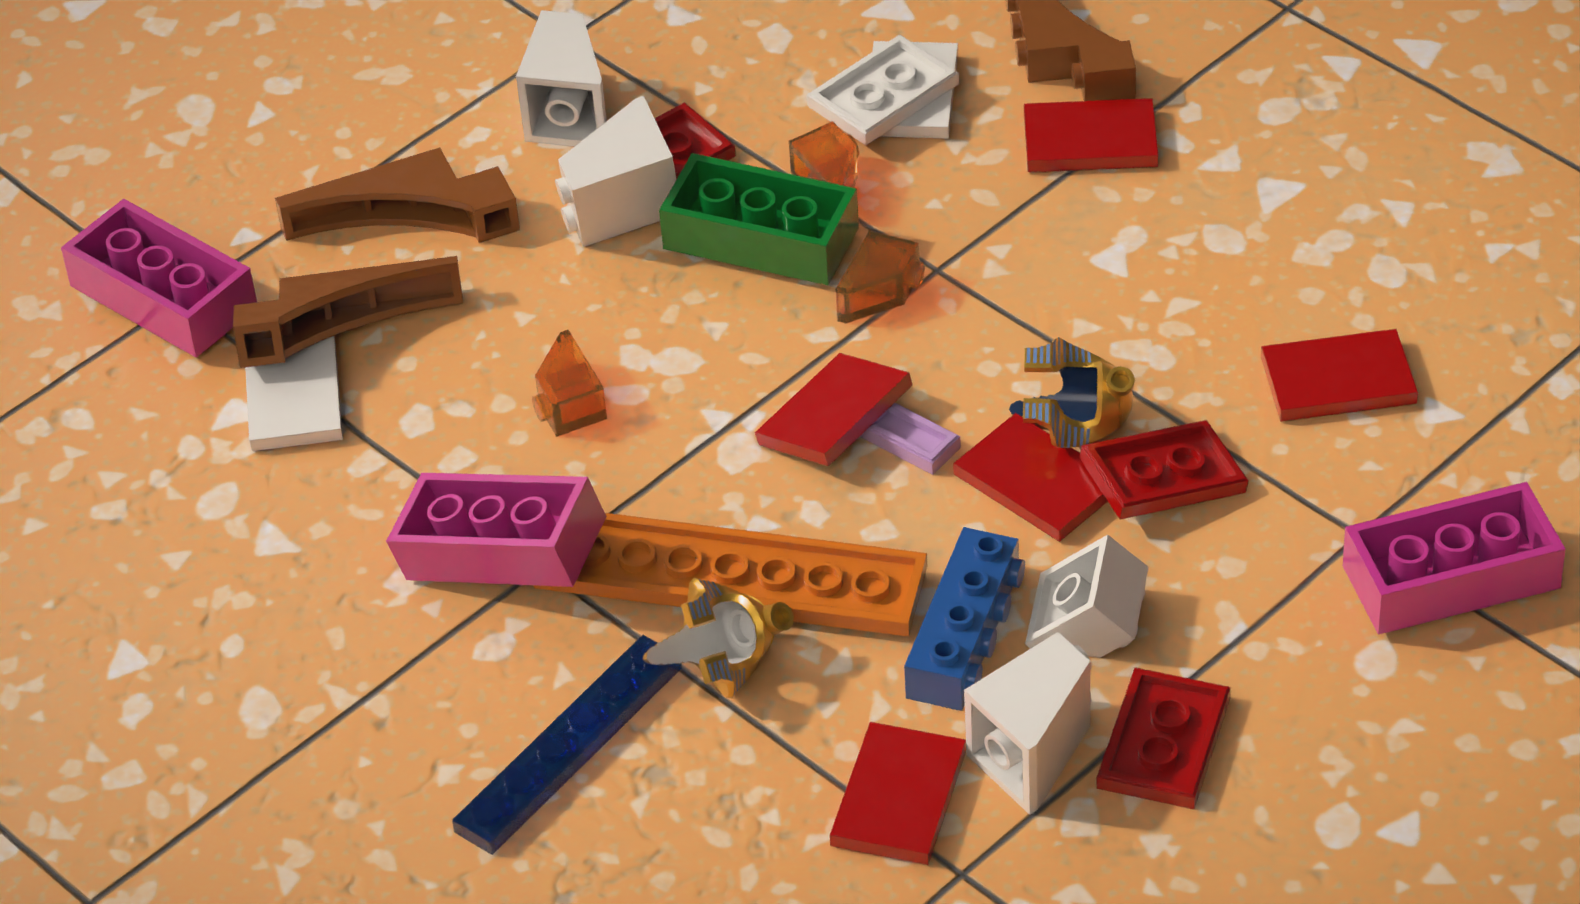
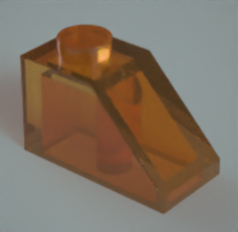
M833 121L789 141L792 175L855 187L858 178L857 158L860 155L859 147L855 139L850 134H845Z
M869 231L835 289L837 322L846 324L904 305L912 289H918L924 277L925 265L920 262L919 243Z
M569 329L560 332L535 374L537 395L532 396L533 407L539 421H547L556 437L607 419L603 385Z

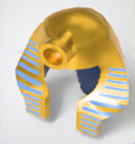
M1060 337L1055 338L1052 343L1038 348H1025L1024 372L1059 371L1063 386L1062 390L1055 395L1023 398V401L1019 400L1012 403L1009 408L1012 415L1017 413L1023 417V423H1037L1049 429L1052 445L1059 448L1086 445L1100 440L1122 427L1128 419L1133 406L1132 390L1135 384V377L1130 369L1123 366L1115 367L1103 358L1081 349Z

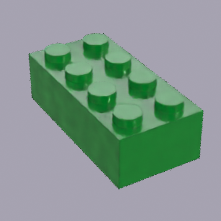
M691 153L659 209L663 249L823 285H829L859 228L857 188Z

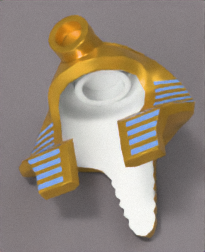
M695 577L689 583L687 603L681 604L684 614L683 627L678 632L667 637V639L651 647L644 654L643 660L653 665L687 662L695 664L701 670L705 684L712 682L724 697L733 698L735 693L752 675L761 658L770 648L774 635L787 631L792 627L794 620L793 612L783 602L764 605L758 599L743 593L741 594L732 588Z

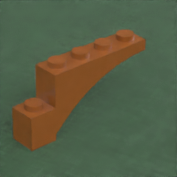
M1005 0L1007 12H1014V14H1010L1012 39L1020 38V41H1015L1017 65L1025 66L1028 83L1072 79L1074 89L1081 88L1084 101L1136 99V66L1130 40H1117L1092 27L1070 12L1058 0Z
M440 147L275 198L281 231L286 241L319 232L375 225L435 228L475 237L479 243L520 230L516 197L500 168L497 166L457 179Z
M457 256L280 278L279 300L234 305L233 330L240 368L285 363V359L342 332L402 314L462 304L463 293Z

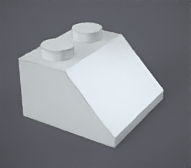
M1106 535L1041 572L1025 645L1031 649L1059 632L1072 645L1080 646L1090 657L1100 658L1119 647L1127 646L1135 639L1138 632L1137 624L1142 600L1145 596L1144 588L1149 567L1111 536Z

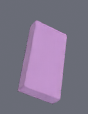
M894 403L860 436L932 475L961 448L959 435L897 403Z

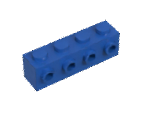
M963 527L904 665L906 699L959 711L963 710L965 705L964 690L982 679L983 667L981 663L984 657L991 658L997 640L998 622L1005 623L1011 607L1010 592L1013 587L1019 588L1024 577L1025 560L1019 559L1018 538Z

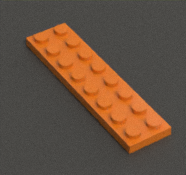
M605 513L607 517L574 586L534 585L536 589L681 607V604L687 603L689 583L696 577L727 586L741 594L754 597L764 605L783 602L791 608L794 617L793 622L909 637L928 564L927 553Z

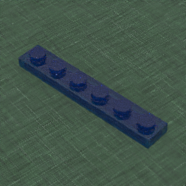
M642 635L452 819L454 833L493 855L682 669V663L666 665L646 663L643 660L644 654L658 642Z

